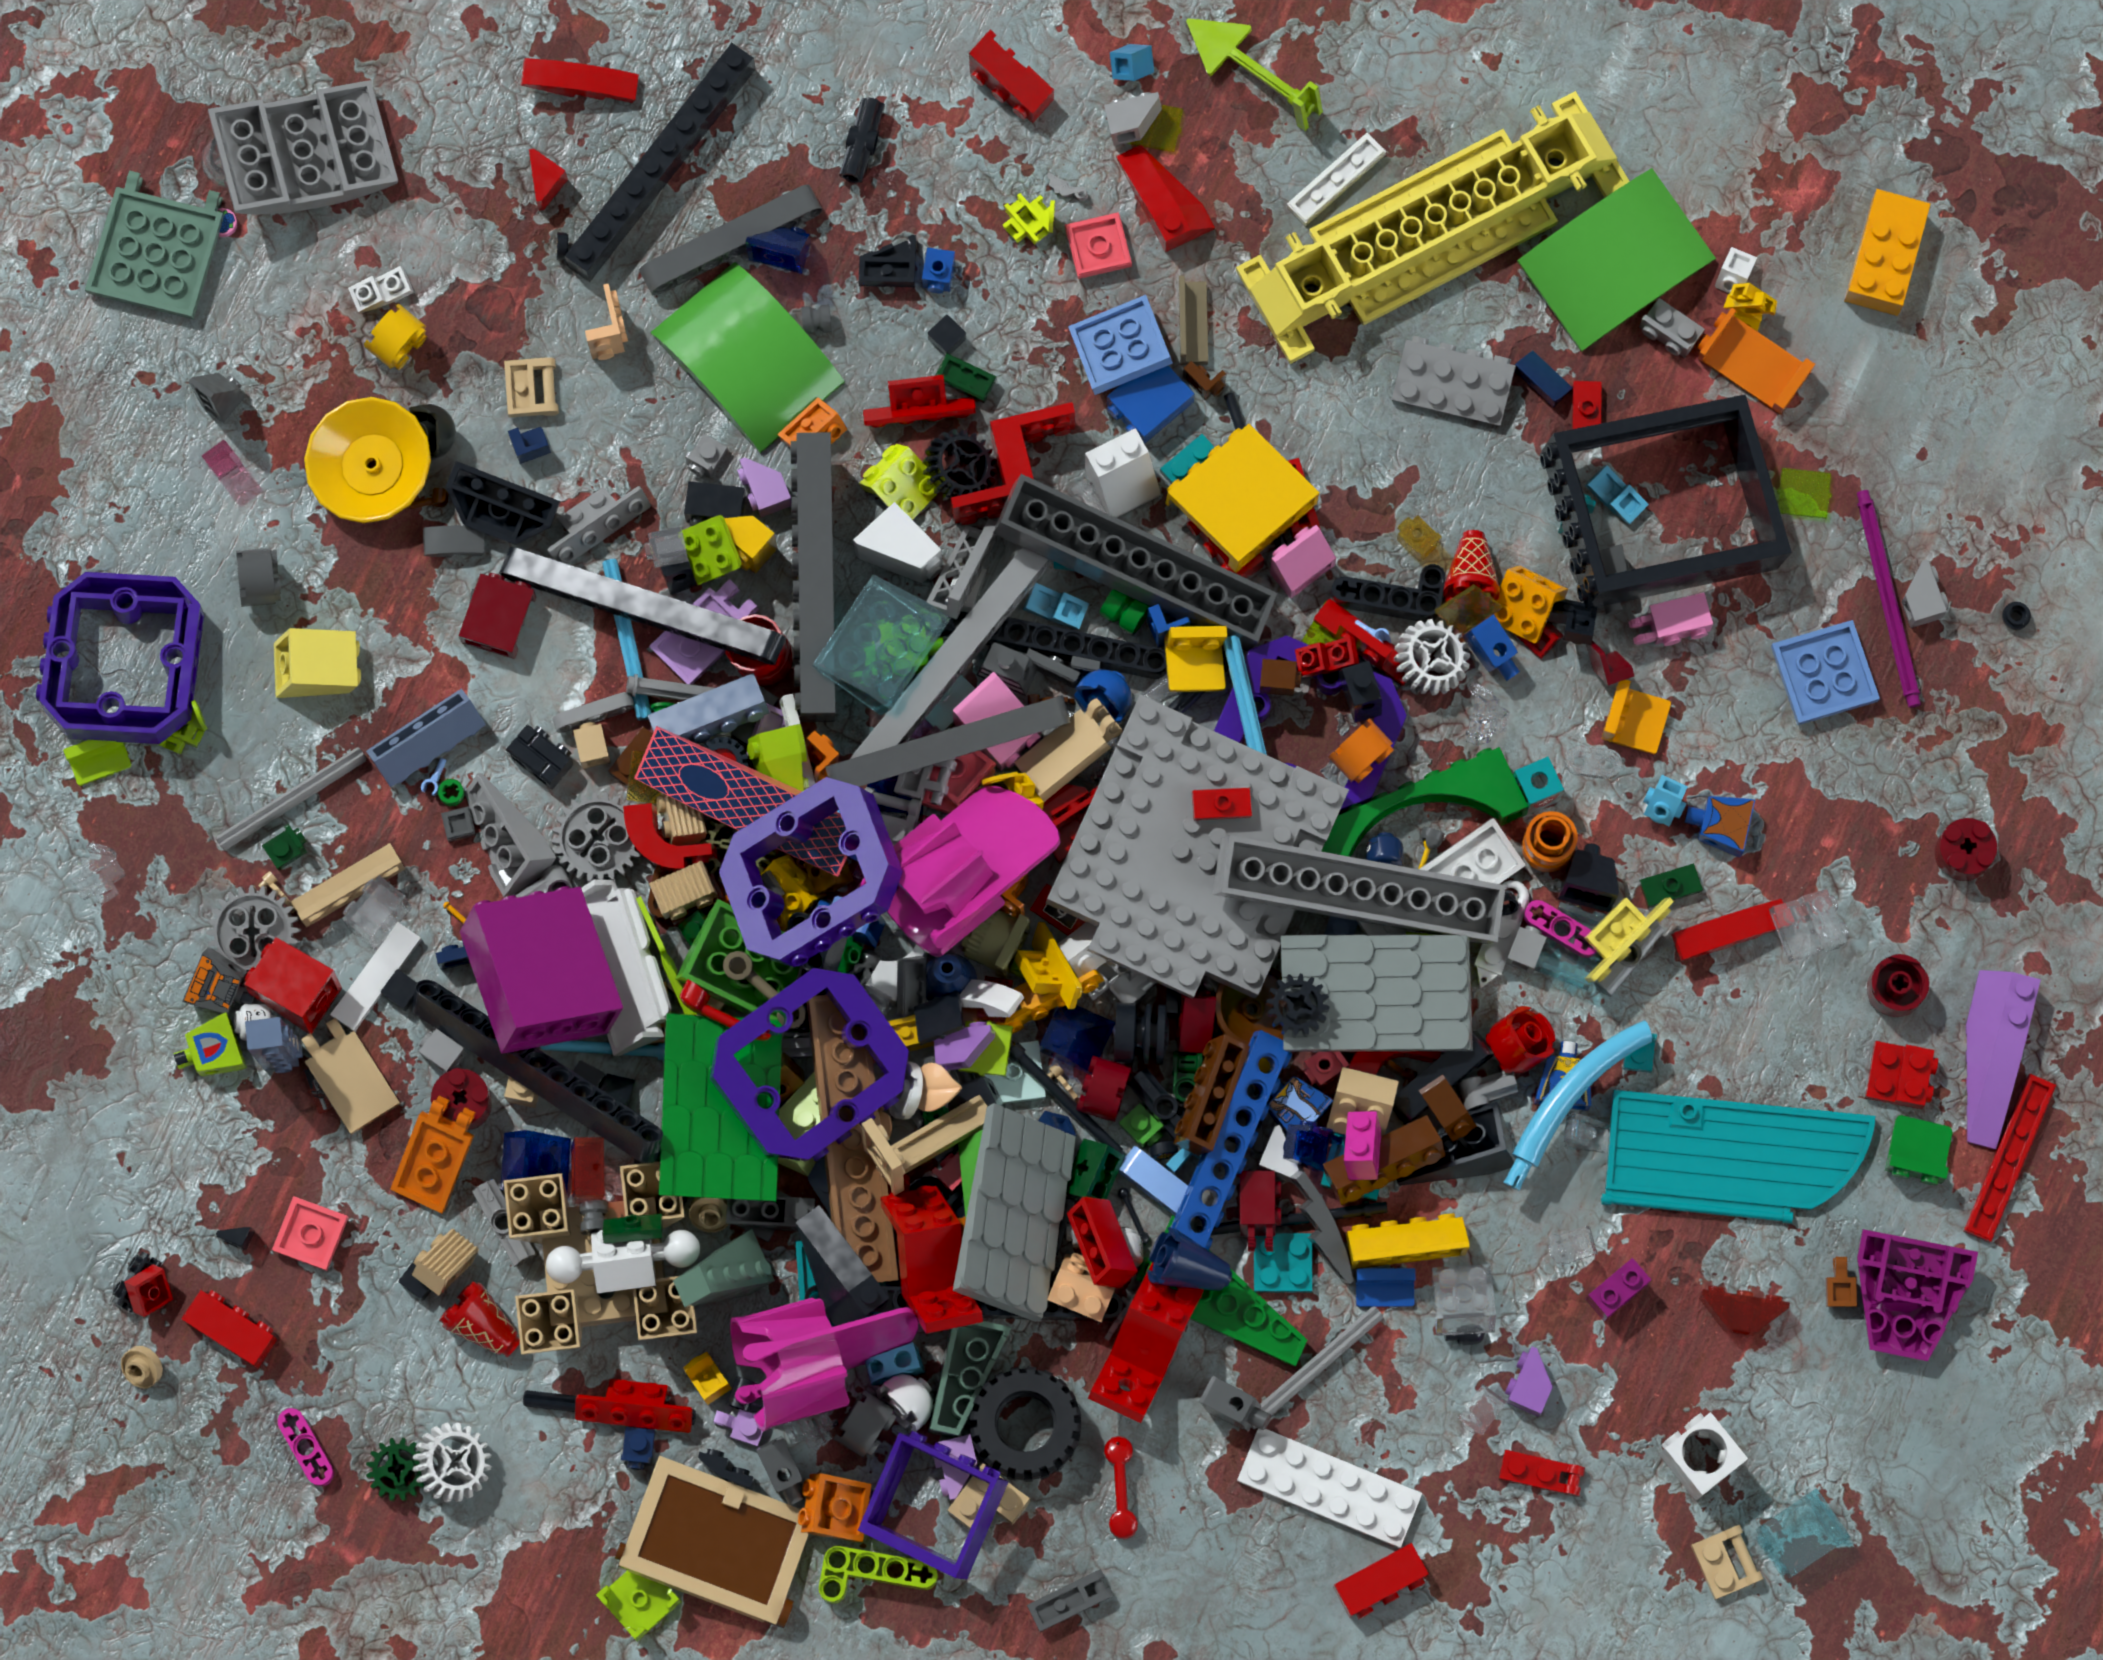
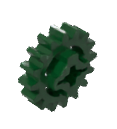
M390 1438V1446L386 1447L383 1443H379L381 1451L379 1453L371 1451L370 1454L375 1460L374 1462H366V1465L372 1468V1472L366 1474V1477L375 1480L370 1485L373 1490L381 1488L378 1494L380 1497L383 1498L389 1493V1500L394 1502L397 1495H400L401 1500L405 1502L407 1501L408 1493L417 1497L415 1489L417 1487L424 1489L425 1484L417 1482V1478L422 1476L421 1471H413V1467L420 1465V1462L415 1460L406 1461L403 1459L401 1451H406L412 1456L421 1452H416L417 1443L415 1442L407 1446L406 1438H402L400 1444H397L394 1438ZM389 1455L386 1464L380 1467L383 1458ZM397 1461L402 1467H405L400 1472V1479L391 1472V1470L396 1469ZM417 1473L413 1482L408 1485L407 1481L410 1476ZM382 1479L394 1481L396 1489L385 1486Z

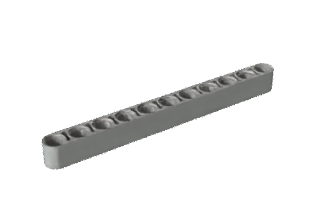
M1022 547L863 741L851 759L905 743L1053 561Z

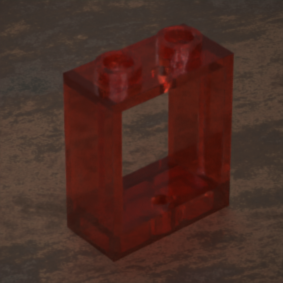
M574 1137L571 1145L572 1204H580L589 1200H603L604 1198L603 1137Z

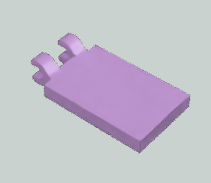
M730 579L716 593L709 587L692 604L736 619L756 614L759 611L757 605L750 598L739 609L729 601L740 591ZM664 631L649 646L686 684L693 685L725 653V650Z

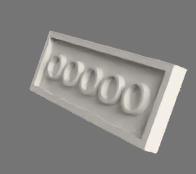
M1492 818L1419 870L1500 884L1526 865L1496 820ZM1357 921L1366 936L1405 935L1406 932H1416Z
M1259 1428L1237 1479V1482L1399 1549L1402 1546L1422 1495L1421 1492L1270 1430H1261Z

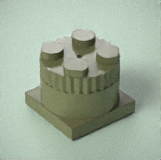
M998 909L976 927L973 932L964 937L961 944L963 946L962 951L965 952L964 956L994 970L996 977L1003 980L1007 979L1017 950L1022 949L1030 933V920L1024 915L1020 914L1017 918Z

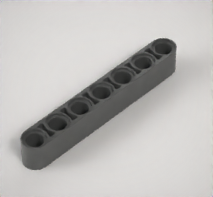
M810 185L800 186L641 266L639 272L652 295L662 294L815 218L823 209Z

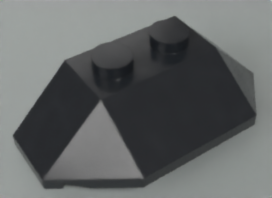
M458 461L455 462L446 484V489L463 525L514 545H518L551 528L561 502Z

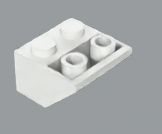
M1086 922L1059 942L1058 946L1077 978L1094 969L1103 976L1104 981L1098 984V988L1087 993L1092 1000H1095L1108 990L1120 976L1126 972L1130 973L1131 970L1087 951L1098 927Z

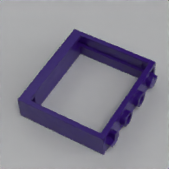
M912 1431L911 1435L899 1433L858 1531L954 1578L967 1580L1009 1481L1000 1478L1001 1472L994 1468L985 1466L984 1469L975 1466L976 1460L960 1454L958 1458L950 1454L952 1449L938 1442L934 1446L927 1443L928 1437L918 1432ZM914 1448L989 1483L957 1561L882 1525Z

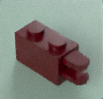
M1242 1171L1240 1174V1235L1248 1236V1252H1255V1236H1266V1252H1273L1275 1225H1281V1208H1275V1199H1281V1181H1275V1171Z

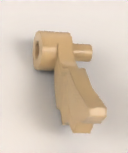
M270 871L262 877L263 881L258 886L261 888L268 885L272 890L278 891L277 896L279 898L286 897L274 884L278 881ZM287 898L285 905L287 907L293 906L291 901Z
M1058 1063L1054 1064L1049 1068L1050 1073L1047 1075L1050 1078L1055 1077L1069 1096L1078 1104V1095L1061 1076L1064 1073L1063 1069Z

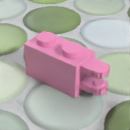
M1704 592L1650 605L1646 616L1634 618L1628 622L1630 628L1636 629L1647 625L1651 627L1652 632L1639 634L1633 638L1636 645L1655 641V644L1663 643L1664 646H1670L1679 643L1681 638L1691 636V639H1699L1707 636V632H1710L1713 626Z

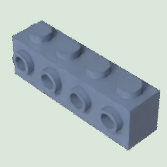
M752 673L649 714L648 718L653 731L658 726L694 743H703L719 733L731 732L737 726L744 723L756 722L770 712L756 677Z
M461 688L366 752L385 781L392 787L405 781L410 774L419 768L428 766L433 759L442 753L451 751L460 741L475 735L486 724Z
M280 1017L245 1021L248 1051L265 1071L275 1069V1073H286L292 1071V1067L299 1066L298 1058H303L301 1040L298 1041L297 1035H294L293 1030H290L289 1025H286Z

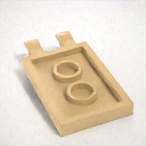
M1098 698L1088 704L1085 714L1081 709L1070 717L1071 723L1057 727L1014 762L1021 773H1026L1034 782L1035 791L1044 802L1111 748L1108 742L1123 732Z
M334 1018L326 1023L327 1028L334 1037L332 1040L319 1047L311 1033L301 1040L311 1055V1058L305 1061L306 1065L352 1135L399 1106L400 1102L355 1031L346 1035L338 1020Z

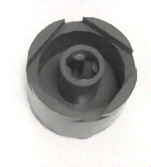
M270 548L237 550L236 558L241 607L276 604L275 601H281L279 577L273 578V574L278 573L277 551L270 550Z
M865 1389L861 1395L866 1398L863 1402L856 1400L840 1425L839 1429L844 1431L841 1437L835 1434L833 1438L862 1458L866 1454L869 1456L874 1454L881 1442L876 1438L882 1429L888 1431L897 1417L892 1414L894 1410L892 1406Z

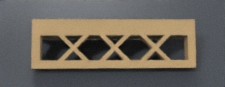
M389 843L292 900L291 903L307 928L405 870V867Z

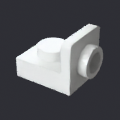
M1731 247L1715 287L1730 293L1733 284L1746 283L1757 257Z

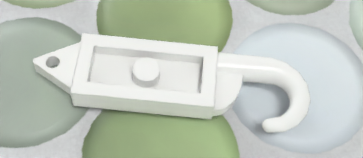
M1510 880L1501 884L1506 885L1505 889L1513 888L1519 893V907L1513 914L1501 916L1498 942L1491 944L1482 943L1474 967L1477 969L1480 988H1483L1497 976L1501 977L1523 920L1525 909L1529 904L1530 896L1528 889L1519 881ZM1485 978L1486 982H1482L1481 979Z

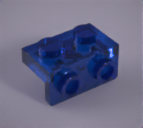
M1301 1120L1300 1125L1288 1124L1286 1140L1283 1145V1159L1312 1171L1324 1172L1323 1164L1326 1161L1328 1144H1342V1138L1334 1135L1333 1130L1330 1128L1317 1127V1123L1313 1121Z

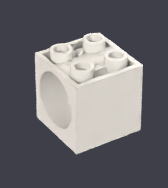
M1711 1412L1705 1417L1701 1413L1684 1426L1686 1429L1684 1434L1681 1435L1677 1431L1661 1445L1664 1450L1659 1454L1695 1501L1748 1459ZM1698 1435L1700 1438L1711 1439L1719 1449L1717 1463H1720L1717 1471L1706 1474V1471H1693L1684 1461L1685 1447H1683L1686 1438Z

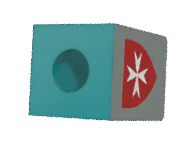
M1549 756L1514 771L1513 776L1517 784L1520 783L1528 800L1527 815L1561 800L1564 788ZM1544 774L1548 780L1547 785L1541 789L1535 788L1531 783V778Z

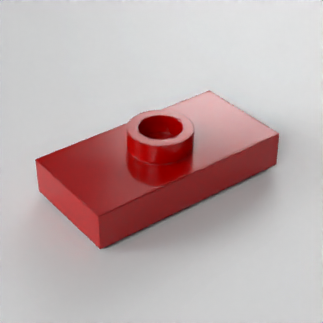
M1573 381L1572 429L1601 424L1602 382Z
M1250 788L1193 790L1191 792L1194 821L1252 817Z

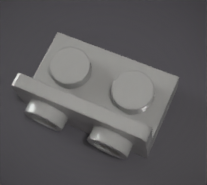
M1660 298L1648 314L1644 315L1639 326L1646 337L1651 340L1657 339L1665 345V348L1675 356L1681 355L1683 358H1686L1705 331L1703 327Z

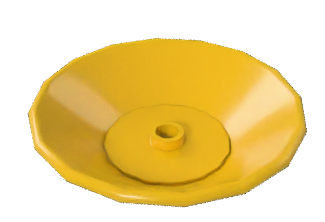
M367 397L346 401L325 414L310 435L304 462L307 483L323 507L341 519L369 523L389 519L411 505L425 486L431 464L428 436L415 415L394 401ZM375 460L376 466L369 469L368 463Z

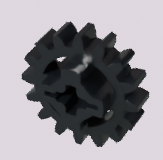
M1301 973L1297 980H1294L1291 974L1287 975L1286 983L1279 979L1276 982L1278 990L1271 988L1269 994L1274 999H1267L1266 1005L1272 1007L1267 1012V1017H1275L1272 1026H1283L1281 1030L1283 1035L1287 1030H1291L1293 1038H1296L1299 1031H1302L1304 1037H1307L1309 1035V1028L1317 1032L1319 1030L1317 1021L1324 1023L1327 1019L1321 1013L1328 1012L1330 1006L1323 1004V1002L1328 1000V994H1320L1323 985L1320 984L1316 987L1312 985L1314 977H1311L1308 981H1303L1304 977ZM1290 988H1301L1300 991L1293 993L1286 991ZM1310 993L1315 998L1317 1008L1315 1005L1311 1004L1309 997ZM1297 1000L1303 1002L1302 1008L1298 1011L1293 1009V1003H1296ZM1279 1003L1280 1006L1284 1007L1285 1009V1018L1280 1013L1278 1005ZM1302 1018H1305V1019H1307V1020L1310 1019V1021H1308V1022H1306V1023H1302V1024H1295V1023H1294L1296 1020H1299V1019H1302Z

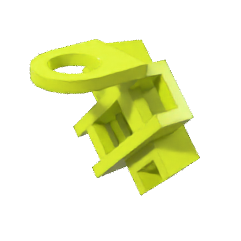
M1019 193L1016 202L1011 206L1008 203L1004 205L1005 212L1011 218L1003 224V227L1017 243L1027 236L1035 245L1049 233H1053L1055 200H1051L1050 206L1047 208L1042 202L1043 197L1041 195L1029 203Z

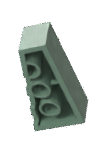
M753 1229L725 1243L721 1248L715 1250L708 1257L698 1262L697 1265L673 1280L684 1307L749 1296L775 1281L771 1273V1266L763 1255Z
M983 1321L949 1329L928 1433L950 1438H957L974 1406L973 1402L976 1396L979 1395L1012 1327Z

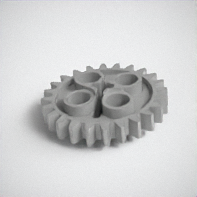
M593 792L592 800H588L582 794V803L580 804L572 799V810L565 807L562 808L566 817H556V821L561 827L552 828L553 833L559 836L552 839V844L560 846L554 850L555 856H563L559 861L560 866L569 864L566 870L567 873L570 875L577 871L576 878L578 881L586 875L588 883L593 881L595 877H598L599 880H604L606 876H609L610 880H615V873L617 872L625 877L623 868L626 866L634 869L631 859L640 860L641 858L640 854L636 852V847L630 840L625 826L623 806L629 805V802H625L620 806L619 796L609 801L608 792L604 793L602 799H598L596 792ZM595 813H601L604 815V820L600 824H592L589 822L590 817ZM615 819L616 822L607 828L609 822ZM615 831L626 833V837L621 842L612 841L611 836ZM582 834L586 837L583 844L579 846L571 844L573 836ZM593 835H602L604 841L600 842L597 840L594 842ZM589 849L588 854L585 857H581V854ZM604 852L607 854V859L603 863L597 864L592 861L596 853Z
M250 885L248 893H246L243 887H238V896L232 891L227 892L229 901L219 899L218 901L222 906L221 910L216 908L211 910L217 915V918L207 921L214 925V929L207 931L206 934L212 935L215 940L208 943V946H217L218 949L216 951L246 970L247 973L252 967H256L261 960L262 942L266 937H270L273 940L277 937L289 945L300 943L298 939L293 937V933L301 931L300 928L293 927V923L298 921L299 917H290L294 906L285 908L284 904L287 898L282 897L277 900V890H273L267 895V886H262L259 893H257L255 885ZM251 906L256 908L254 926L255 928H260V934L255 935L256 957L252 956L253 935L247 933V930L253 927ZM267 908L274 913V920L269 925L264 924L261 920V913ZM238 909L242 910L246 916L245 922L240 926L236 925L232 919L233 913ZM238 938H242L246 942L247 947L242 954L236 953L233 949V943Z

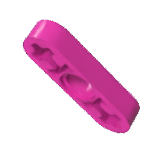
M1534 900L1527 905L1524 919L1529 926L1542 931V934L1580 957L1590 958L1597 953L1594 948L1590 947L1587 950H1583L1581 948L1583 943L1576 938L1573 944L1569 942L1576 929L1580 931L1577 937L1585 940L1584 938L1592 931L1591 929L1544 901ZM1538 908H1541L1543 910L1542 915L1547 919L1550 918L1551 914L1555 916L1550 923L1549 929L1544 927L1547 923L1546 920L1538 918L1537 921L1532 919L1533 913L1530 911L1531 909L1536 911ZM1558 922H1566L1570 926V933L1564 937L1559 936L1554 931V925Z
M285 1409L278 1417V1427L306 1477L316 1486L329 1484L334 1477L333 1466L306 1418L297 1409ZM288 1415L294 1418L299 1417L296 1426L300 1432L305 1428L307 1430V1433L298 1435L293 1441L290 1437L296 1436L294 1430L289 1426L286 1428L284 1426L288 1422L286 1418ZM304 1439H310L314 1444L313 1452L306 1456L301 1455L298 1452V1444ZM319 1453L321 1458L316 1459L318 1465L322 1468L327 1467L323 1480L319 1477L313 1478L316 1469L311 1462L307 1466L305 1465L306 1461L315 1459Z

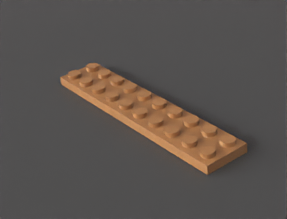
M827 995L814 996L806 1002L820 1122L829 1116L830 1109L835 1103L843 1099H852L875 1082L872 1056L865 1047L853 1049L843 1042L842 1030L847 1022ZM853 1026L851 1029V1035L855 1040L862 1041L864 1039L865 1032L861 1027ZM841 1107L838 1116L842 1121L850 1122L852 1112L847 1107ZM879 1109L873 1112L876 1117L873 1121L878 1126L880 1125ZM858 1123L850 1129L853 1134L839 1145L834 1141L826 1147L829 1150L824 1155L831 1219L878 1283L897 1281L898 1271L893 1228L881 1208L880 1197L889 1195L887 1180L885 1177H881L876 1169L877 1165L871 1156L865 1153L862 1127Z

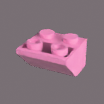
M1317 525L1310 530L1308 527H1305L1294 537L1296 540L1289 546L1286 544L1281 545L1272 554L1274 557L1271 560L1270 574L1290 599L1335 566L1336 557Z

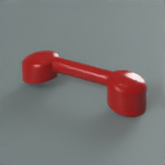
M687 979L680 993V999L688 1009L729 1028L741 1021L707 1005L711 996L697 984ZM764 1032L755 1040L765 1041L768 1040L771 1037V1035Z
M1116 1436L1109 1439L1104 1447L1106 1459L1114 1465L1117 1510L1109 1519V1528L1116 1538L1125 1540L1134 1536L1138 1530L1137 1518L1128 1510L1125 1464L1133 1457V1447L1125 1437Z

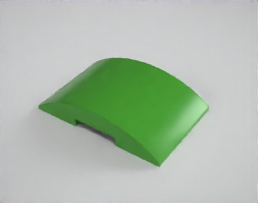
M1651 168L1570 221L1518 259L1517 262L1582 352L1716 258Z
M736 262L731 264L650 332L687 374L689 373L723 410L724 415L760 454L779 439L777 434L816 398L819 397L824 401L845 383L828 358L795 319L755 278Z

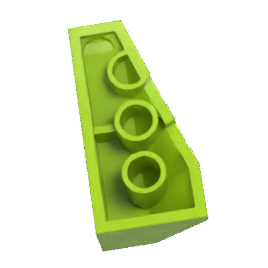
M801 724L759 733L748 739L747 753L749 758L752 759L753 767L756 771L802 792L809 788L808 778L803 777L802 762H807V751Z

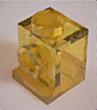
M1419 515L1413 520L1407 517L1397 528L1400 531L1397 535V541L1420 563L1441 543L1442 536L1436 533ZM1418 530L1423 536L1416 538L1413 532Z

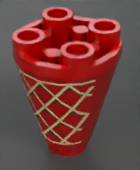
M1468 530L1463 533L1458 543L1444 584L1443 596L1448 607L1472 608L1476 612H1486L1489 610V605L1494 604L1499 599L1500 587L1485 534L1479 530Z
M473 1281L457 1296V1299L460 1300L459 1304L455 1303L452 1307H449L440 1317L439 1321L443 1323L442 1327L447 1331L498 1355L503 1354L508 1358L520 1344V1338L517 1336L518 1332L486 1288L480 1282L475 1283Z

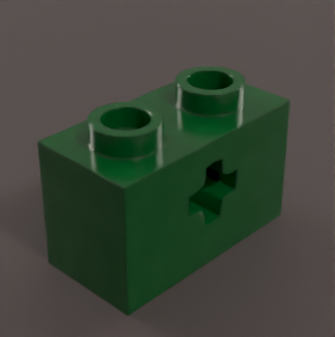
M1083 1139L1072 1164L1071 1180L1067 1181L1066 1195L1076 1201H1079L1082 1197L1107 1200L1125 1155L1107 1144Z

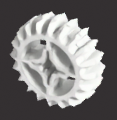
M1428 619L1425 624L1422 621H1418L1415 627L1409 626L1405 630L1406 633L1400 635V643L1395 646V651L1399 654L1394 657V661L1401 663L1397 667L1396 672H1404L1406 674L1402 678V682L1410 679L1413 682L1411 689L1420 686L1421 694H1425L1429 689L1432 696L1437 695L1439 690L1445 694L1450 688L1455 689L1459 685V681L1466 677L1464 671H1467L1470 665L1466 662L1470 658V653L1463 651L1468 643H1460L1459 641L1462 633L1454 635L1452 633L1453 625L1445 629L1443 620L1439 621L1436 626L1432 619ZM1427 638L1436 640L1437 642L1434 644H1430L1426 641L1421 642L1419 639ZM1445 648L1449 652L1450 657L1446 654ZM1435 649H1436V652H1435V654L1433 655V656L1435 657V659L1428 665V663H1429V661H1430V659H1431L1429 656H1430V655L1435 651ZM1414 657L1418 660L1419 666L1416 664ZM1428 671H1436V672H1438L1439 674L1442 672V673H1444L1445 675H1444V676H1433V675H1429V674H1427V673H1428Z
M449 1423L442 1424L441 1429L435 1426L431 1428V1434L426 1433L422 1436L424 1443L420 1442L416 1445V1448L421 1453L413 1455V1459L419 1461L420 1465L413 1467V1471H421L422 1476L417 1478V1482L426 1481L427 1484L424 1487V1491L429 1492L434 1489L433 1498L435 1499L440 1498L443 1494L444 1502H450L452 1498L456 1502H460L463 1500V1496L467 1499L473 1497V1491L478 1492L482 1489L480 1482L488 1480V1476L483 1471L491 1470L492 1466L485 1463L486 1459L491 1458V1454H484L482 1450L487 1447L488 1443L483 1442L479 1444L477 1442L481 1436L479 1433L470 1436V1426L464 1427L463 1430L460 1423L453 1424L452 1428ZM450 1439L459 1442L462 1446L452 1450L449 1446H444L441 1441ZM468 1454L471 1457V1469L466 1461ZM458 1455L453 1462L454 1467L447 1470L452 1461L450 1458ZM433 1456L438 1462L436 1471L433 1467ZM452 1475L456 1479L460 1478L464 1483L460 1486H454L442 1480L444 1477Z

